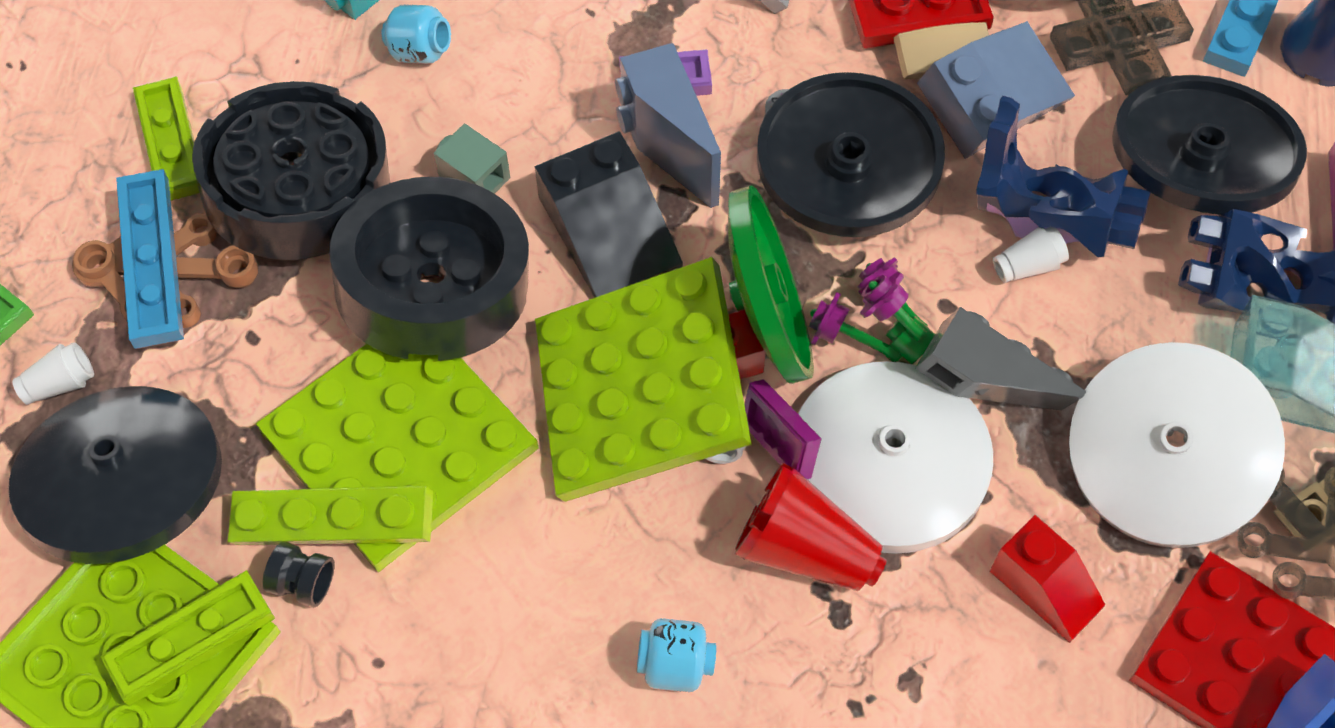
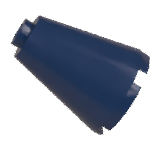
M1312 0L1287 25L1281 40L1280 49L1285 63L1296 75L1303 79L1306 74L1320 79L1318 85L1326 87L1335 86V0Z

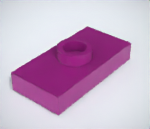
M764 379L750 382L744 403L749 432L780 465L783 462L790 467H794L806 479H811L822 438Z

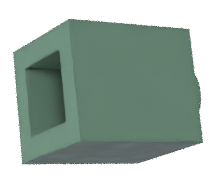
M465 123L453 135L443 138L433 153L439 177L467 181L481 186L494 194L511 178L507 152Z

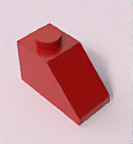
M1036 515L999 550L989 571L1069 643L1076 638L1106 605L1076 549Z

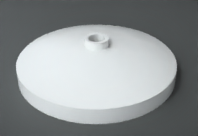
M1170 342L1148 345L1132 350L1104 367L1088 384L1084 397L1079 399L1070 427L1069 447L1073 473L1078 486L1092 508L1106 522L1123 534L1138 541L1171 548L1196 547L1219 541L1235 533L1250 522L1264 507L1278 483L1285 455V439L1283 425L1275 402L1268 390L1249 369L1230 356L1212 348L1190 343ZM1174 431L1184 434V442L1186 443L1183 446L1174 447L1168 443L1166 436H1172Z
M889 361L860 364L838 372L824 381L809 395L798 414L822 438L812 478L808 480L883 545L881 553H910L934 547L948 540L963 529L974 517L986 495L992 477L993 448L985 421L969 398L953 395L916 370V365Z

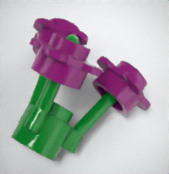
M895 257L886 263L882 258L873 263H868L866 269L859 275L862 282L857 286L859 289L858 293L864 297L863 302L865 305L860 311L864 318L873 314L878 321H884L892 315L897 319L885 334L891 340L890 344L845 323L844 320L850 309L837 303L841 295L836 292L831 304L821 300L818 308L810 311L812 320L808 326L816 330L811 344L814 346L819 338L832 344L838 332H841L882 353L891 362H898L903 357L910 364L915 363L924 354L935 333L927 327L928 325L906 303L909 294L900 285L904 276L897 270L898 260Z

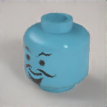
M399 5L391 11L387 21L384 22L381 36L384 45L387 46L389 53L396 61L431 64L439 60L442 54L449 48L451 29L448 20L443 17L436 7L429 5Z
M658 618L652 623L650 630H641L637 673L645 674L647 685L653 689L694 692L701 685L703 675L713 676L716 643L706 642V631L701 623Z

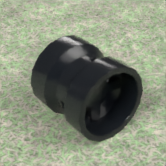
M280 542L267 561L263 574V589L278 596H284L287 593L295 594L299 603L313 608L318 607L330 588L334 576L335 561L332 557L321 553L307 556V554L302 553L299 546L288 542Z

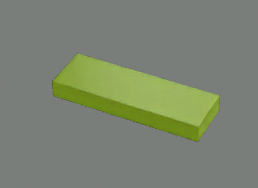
M175 76L133 87L151 170L164 169L169 179L171 201L200 193L192 162L195 140L178 77Z
M246 570L103 654L100 658L123 701L128 706H131L274 620L275 617Z

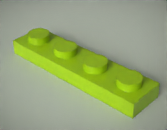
M427 486L232 491L228 542L235 545H278L280 542L291 544L430 542L433 490Z

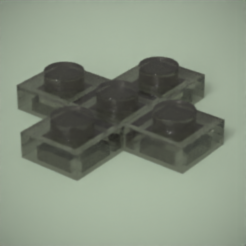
M1076 0L1085 18L1053 26L1050 39L1066 71L1108 61L1126 96L1146 83L1170 77L1172 74L1158 49L1190 41L1194 28L1178 0H1159L1135 6L1132 0Z

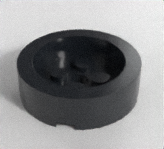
M289 81L272 83L247 90L227 101L229 108L219 114L214 120L207 118L197 134L193 147V168L203 208L209 222L226 241L243 251L257 256L279 260H298L329 254L333 231L348 208L367 193L390 183L386 139L379 120L362 101L356 104L340 96L338 88L314 82ZM290 152L302 154V156L294 160V165H289V161L281 159V156Z
M417 177L392 182L358 199L342 215L333 231L330 242V261L338 311L348 328L358 338L383 353L403 359H408L409 354L438 355V361L464 357L485 349L502 338L515 325L524 310L529 275V242L525 227L509 204L481 186L446 177ZM422 273L425 276L436 275L442 277L444 275V279L439 283L420 281Z

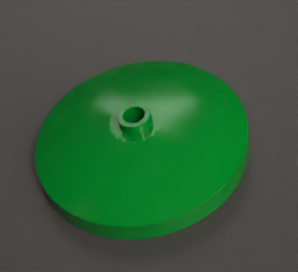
M750 185L732 191L728 199V239L731 263L735 276V281L729 282L733 303L737 311L745 309L752 329L765 353L789 384L811 379L814 373V363L807 323L794 276L774 221L763 198L754 186Z

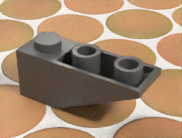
M959 307L942 322L915 367L916 370L957 397L1062 411L1083 398L1086 393L1084 389L1073 383V379L1065 371L1048 366L1033 356L1026 345L1017 340L1008 339L990 327L989 322L983 316L972 311H966L962 307Z

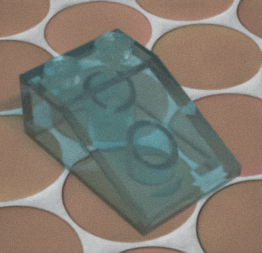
M1252 295L1235 322L1230 357L1249 369L1268 390L1275 402L1281 421L1335 433V324L1303 306Z

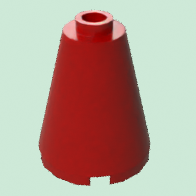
M782 462L764 489L766 493L759 505H755L736 544V552L734 554L743 558V560L854 591H860L865 584L873 587L880 578L887 559L880 556L883 545L794 467H790Z

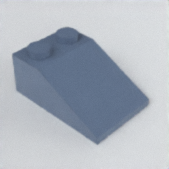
M1028 21L970 42L935 61L917 82L964 159L986 148L989 126L996 117L1002 96L1011 97L1020 104L1017 130L1075 97V94Z
M674 43L620 57L621 77L615 79V87L621 106L616 107V112L623 133L630 132L639 151L708 207L719 206L721 151Z

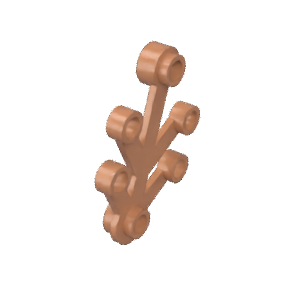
M205 214L191 216L186 221L185 226L174 233L176 256L193 244L196 246H206L215 240L217 231L213 228ZM199 227H207L202 233H194ZM121 236L110 244L99 240H92L82 244L75 251L72 268L75 276L84 285L91 287L104 286L120 305V312L127 322L125 283L120 276L124 275ZM234 245L225 248L216 259L176 257L178 277L222 279L230 287L245 288L253 283L258 274V265L254 255ZM103 263L101 266L94 268L97 264ZM239 268H246L240 273L233 274ZM179 290L181 309L185 307L191 308L189 313L182 315L183 328H189L199 321L201 311L193 297L183 295Z

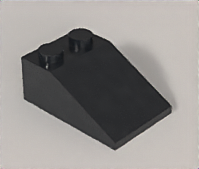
M620 131L534 166L538 197L594 298L683 267V261L643 170Z

